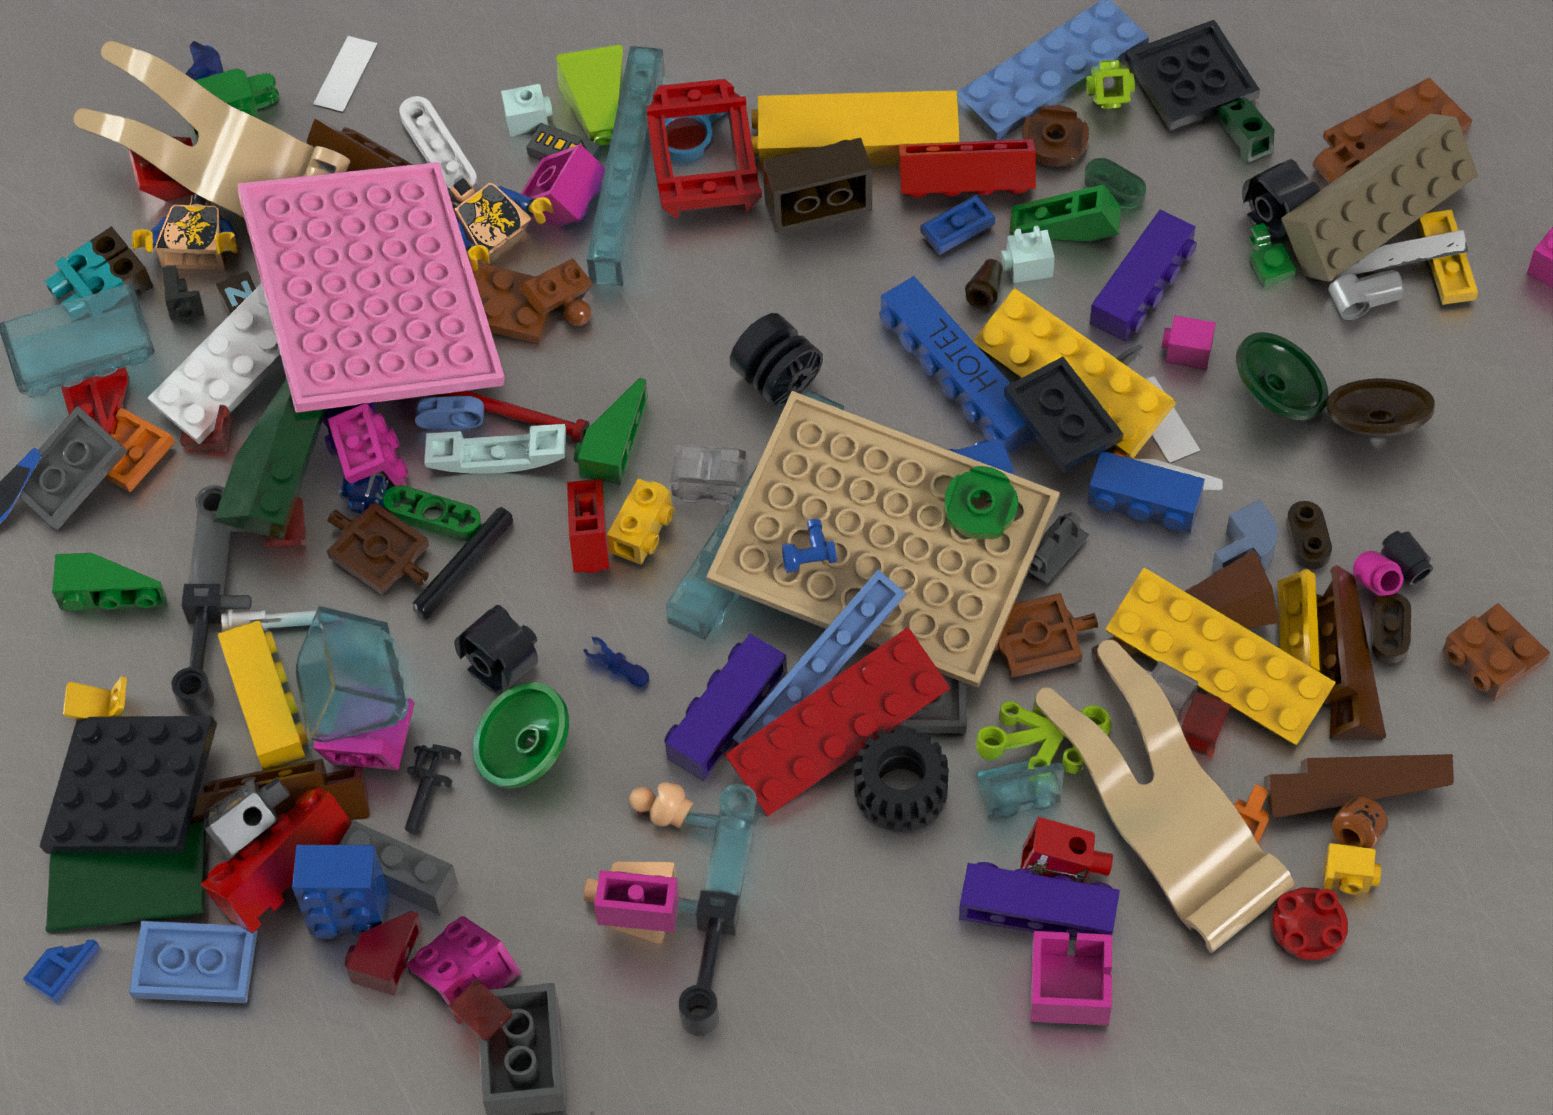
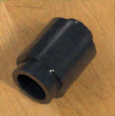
M1395 531L1383 540L1382 545L1384 547L1380 554L1399 565L1403 574V581H1407L1409 585L1412 586L1419 583L1432 572L1433 566L1429 563L1431 558L1409 531L1403 533Z

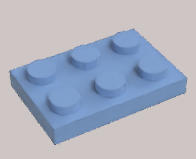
M141 921L129 993L132 998L247 1003L258 932L256 930L252 934L238 925Z

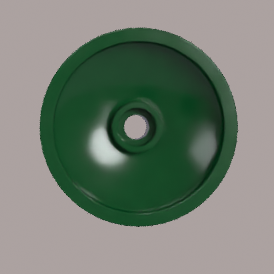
M1267 332L1253 333L1247 336L1239 345L1236 352L1239 376L1248 392L1263 407L1278 416L1292 420H1310L1324 410L1329 396L1326 380L1316 363L1300 347L1284 337Z

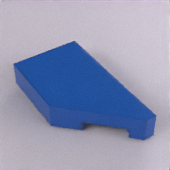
M92 939L87 940L85 944L66 948L63 946L49 948L43 953L23 980L26 985L56 1003L99 950L100 946L98 942Z

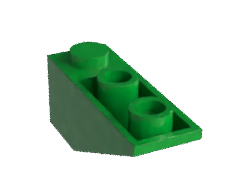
M94 553L55 554L52 593L60 609L69 611H81L84 608L114 610L123 606L151 608L156 605L168 604L167 596L160 581Z

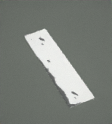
M1464 230L1380 246L1336 278L1346 274H1359L1467 253L1468 247Z

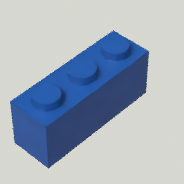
M1103 451L1099 455L1089 485L1087 504L1093 505L1102 511H1115L1126 514L1135 520H1148L1159 523L1171 530L1191 532L1202 498L1205 479Z

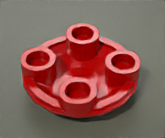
M1301 887L1279 897L1272 912V930L1277 942L1288 953L1300 959L1320 960L1333 955L1342 947L1348 934V918L1342 905L1338 902L1337 895L1333 891Z

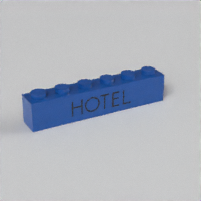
M915 276L881 295V311L879 316L886 328L893 329L897 333L903 347L908 352L913 351L920 359L924 371L930 376H935L941 383L942 390L946 396L958 402L967 420L971 423L975 422L981 428L986 440L993 441L1002 438L1007 454L1035 438V435L1003 395L1004 387L1011 383Z

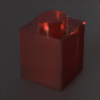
M1195 692L1181 726L1191 751L1213 758L1227 724L1231 704L1224 702L1218 696L1212 694L1203 695Z

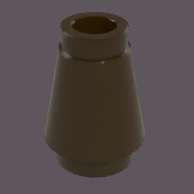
M994 259L985 260L983 265L966 284V300L973 307L986 309L997 301L1003 266L999 261Z

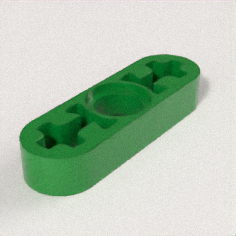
M393 486L385 492L383 497L385 510L407 525L460 541H468L482 526L480 513L475 507L408 486ZM402 499H406L407 504L401 503L399 508L394 506V502L400 503ZM430 507H438L443 511L436 519H427L423 516L424 511ZM467 518L471 519L472 524L467 523L464 527H460L459 522L464 523Z

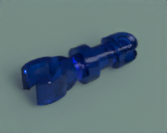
M592 637L594 645H600L603 654L599 652L591 654L587 649H583L590 661L607 665L610 672L613 674L619 672L627 677V681L635 686L641 687L648 683L649 675L647 670L638 664L633 665L628 662L626 656L621 652L615 654L602 639Z

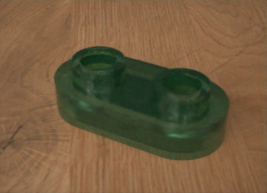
M1096 158L1086 165L1084 182L1088 188L1104 184L1121 208L1124 209L1137 208L1144 202L1146 184L1136 174L1107 158Z

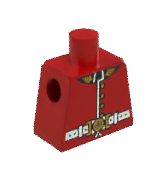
M1038 817L1023 844L1020 869H1028L1035 872L1036 875L1051 878L1057 875L1067 876L1073 879L1074 882L1083 883L1088 873L1109 876L1113 863V854L1094 850L1095 834L1092 831Z

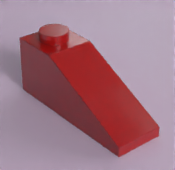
M602 479L567 482L569 540L573 572L596 573L600 570L609 569Z

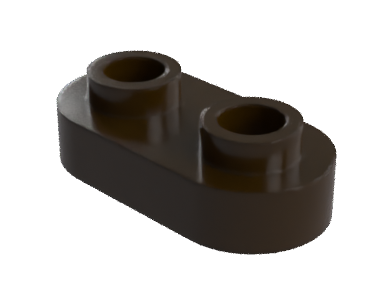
M1296 502L1290 507L1286 519L1295 559L1304 568L1320 569L1329 562L1332 552V544L1323 511L1313 502ZM1301 514L1309 515L1311 518H1303ZM1315 544L1319 549H1312L1308 545Z
M1394 593L1392 595L1379 596L1375 602L1372 616L1371 647L1374 655L1379 660L1386 663H1397L1406 657L1410 647L1411 604L1405 596ZM1391 612L1397 617L1390 618L1385 613ZM1391 644L1396 649H1387L1384 645Z

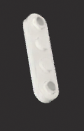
M420 96L410 97L403 101L399 108L401 122L427 163H440L449 196L455 198L449 189L462 178H466L475 191H477L478 181L475 170L430 101Z

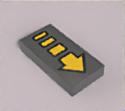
M543 123L540 124L526 146L527 154L540 159L579 144L596 159L601 152L599 143H594L588 139Z

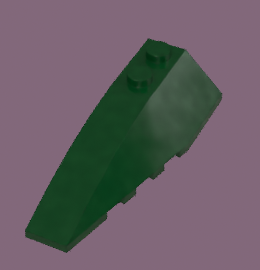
M287 378L237 452L214 518V522L283 541L327 410L320 409L296 413Z

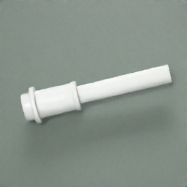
M229 609L228 613L221 614L222 632L252 623L255 620L281 619V621L261 623L264 633L267 632L268 628L340 623L339 609L266 614V609L248 612H233V609Z

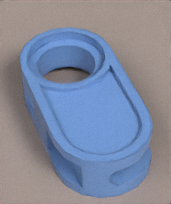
M472 396L423 398L416 403L415 423L420 428L426 430L476 428L483 423L484 418L483 402Z

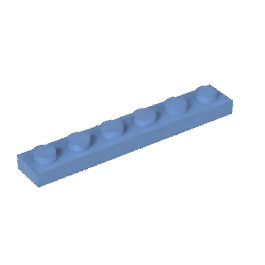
M878 569L732 738L737 743H742L835 678L907 594Z

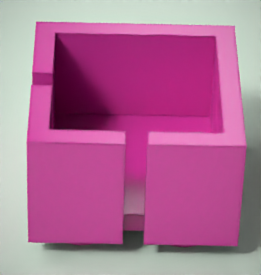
M1034 931L1030 1022L1109 1026L1112 1009V935L1077 933L1074 956L1067 955L1069 933Z

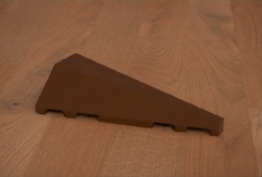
M1254 550L1243 554L1244 556L1230 565L1222 567L1204 581L1185 590L1186 593L1246 629L1279 623L1271 583ZM1114 636L1108 639L1116 641L1129 655L1140 653ZM1099 645L1091 648L1093 661L1096 662L1101 661L1097 655Z

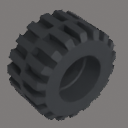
M900 727L892 728V733L887 734L885 730L877 733V740L875 741L870 737L865 742V750L860 749L857 754V762L854 765L855 797H857V804L861 811L866 810V817L871 822L877 818L878 826L884 829L889 824L894 826V831L902 832V826H909L910 831L918 829V823L921 821L926 826L932 822V814L938 816L942 811L943 803H946L949 776L946 754H942V747L938 742L931 744V736L928 734L916 735L917 729L908 728V732H901ZM906 769L916 773L922 781L912 788L899 790L887 786L882 782L881 778L892 770Z

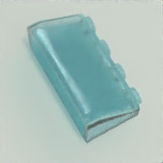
M133 283L0 323V334L17 388L21 394H28L31 398L43 396L49 392V389L61 385L63 387L78 385L84 378L90 376L104 377L116 372V368L129 364L130 366L146 364L155 353Z
M318 606L296 663V679L309 740L327 743L395 726L399 719L403 720L406 717L409 700L405 698L403 689L404 679L400 677L398 669L399 659L395 656L394 639L391 638L387 622Z

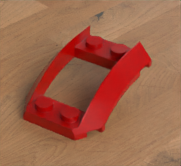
M726 79L659 85L653 95L652 103L650 106H646L652 157L661 207L678 220L679 211L743 204L744 210L747 212L762 198L750 135L746 96L740 97L734 92V86ZM728 112L736 170L674 177L665 119Z

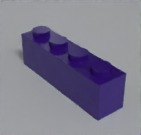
M1159 209L1091 304L1089 324L1126 342L1133 331L1137 333L1145 322L1148 309L1150 307L1155 308L1160 302L1163 295L1162 289L1167 283L1172 284L1180 271L1179 265L1184 259L1188 261L1192 257L1197 246V242L1194 241L1196 226Z
M749 634L742 644L738 642L732 648L728 656V662L723 669H717L711 675L707 683V689L700 698L695 697L690 702L685 718L679 725L674 724L667 732L664 740L667 760L704 782L735 741L732 737L787 673L786 654L752 634Z
M989 862L968 863L960 900L959 920L1034 933V931L1069 933V940L1076 941L1077 933L1113 935L1120 890L1113 889L1110 885L1101 882L1091 884L1074 882L1073 879L1067 876L1057 875L1052 878L1040 876L1028 869H1016L1015 871L1001 869Z

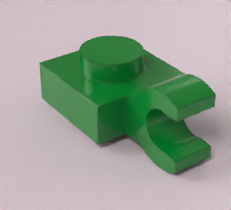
M1264 223L1251 227L1253 236L1249 237V242L1255 252L1250 254L1249 261L1262 286L1266 287L1295 277L1296 268L1283 244L1280 243L1272 246L1269 231Z

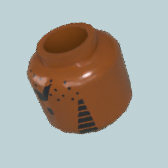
M1362 796L1354 797L1346 802L1335 815L1332 822V832L1339 844L1373 849L1388 829V817L1385 810L1374 800Z

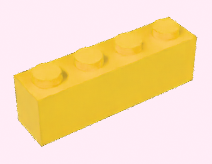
M260 620L217 634L262 770L282 767L305 759L306 756L302 745L309 742L302 721L294 724L291 714L298 712L292 692L284 693L281 684L288 682L282 662L274 663L271 654L278 652L271 631L264 633Z

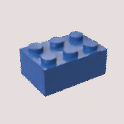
M296 845L292 889L310 935H315L321 939H333L337 935H353L359 938L361 933L387 922L390 893L374 845Z

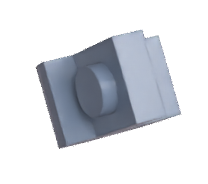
M1259 499L1229 515L1226 534L1233 543L1215 552L1212 572L1214 574L1217 570L1230 565L1244 556L1243 554L1253 550L1256 551L1265 571L1270 566L1274 556L1278 529L1274 518Z

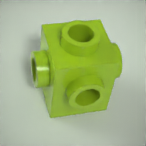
M1119 60L1099 61L1100 66L1091 67V75L1086 76L1087 95L1092 96V100L1097 105L1101 104L1103 109L1120 108L1121 103L1131 102L1130 93L1135 91L1134 73H1130L1128 67L1120 65ZM1106 77H1113L1114 84L1110 88L1103 87V80Z

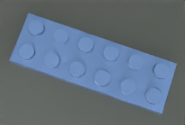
M1101 0L958 90L957 103L996 141L1000 140L1022 126L1030 115L1032 118L1035 114H1038L1040 108L1055 105L1086 85V76L1091 75V67L1100 66L1099 61L1119 60V62H1122L1126 59V51L1148 44L1149 36L1111 0Z

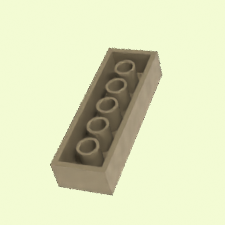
M1429 114L1281 218L1305 277L1328 282L1332 281L1478 177L1457 117Z

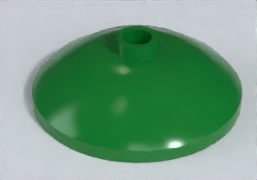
M527 682L506 690L490 704L477 726L473 741L474 761L478 771L486 780L501 788H519L536 781L553 766L564 748L569 730L568 709L560 694L545 684Z

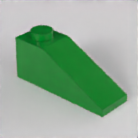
M1104 184L1012 206L1009 233L1014 235L1016 229H1021L1022 234L1034 231V226H1039L1040 231L1048 230L1049 237L1053 240L1089 242L1119 235L1121 206Z
M639 378L587 428L583 442H577L574 462L578 463L580 477L602 479L603 482L621 485L648 400L646 379Z

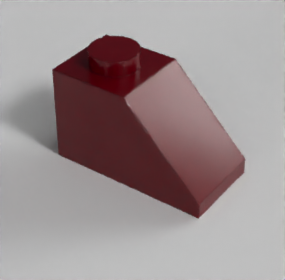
M409 911L360 934L356 946L351 945L349 947L344 962L352 983L393 996L395 995L407 967L406 964L411 958L423 929L417 912Z

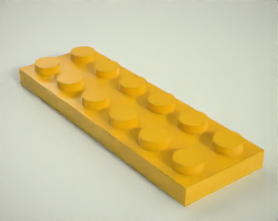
M1016 288L1011 291L973 340L981 351L1020 379L1064 357L1123 432L1122 441L1114 446L1131 458L1137 455L1176 405V401L1171 396Z
M1145 567L1105 628V631L1295 747L1299 744L1336 684L1335 681Z

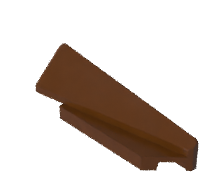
M1335 565L1330 570L1332 581L1324 595L1316 594L1320 671L1318 672L1336 682L1324 702L1327 705L1331 703L1330 737L1334 740H1382L1386 738L1356 580L1351 573Z
M1453 755L1306 758L1301 761V773L1269 774L1264 777L1265 788L1269 790L1267 798L1271 815L1279 818L1343 806L1354 797L1362 796L1375 800L1450 786L1454 783Z

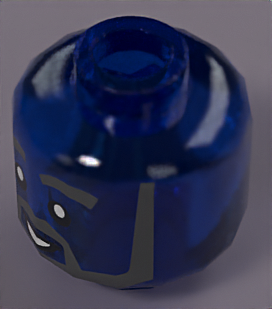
M381 471L350 484L343 472L338 491L339 498L348 504L347 509L349 511L363 514L371 504L382 506L383 497L388 485V476Z

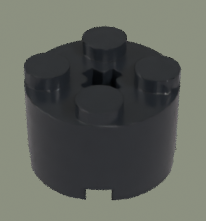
M1289 159L1246 180L1242 188L1243 204L1249 202L1251 212L1247 216L1252 225L1256 226L1264 223L1269 231L1270 238L1276 237L1278 240L1288 235L1281 218L1321 190L1315 182L1308 179L1296 161Z
M495 605L492 609L486 611L456 637L454 641L455 650L460 660L466 656L471 663V666L467 669L468 672L482 686L495 693L501 689L503 692L510 689L538 663V655L534 644L538 641L535 633L528 626L522 625L520 627L500 605Z

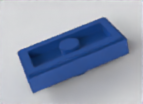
M975 195L920 225V232L940 255L995 225L996 217L980 198Z

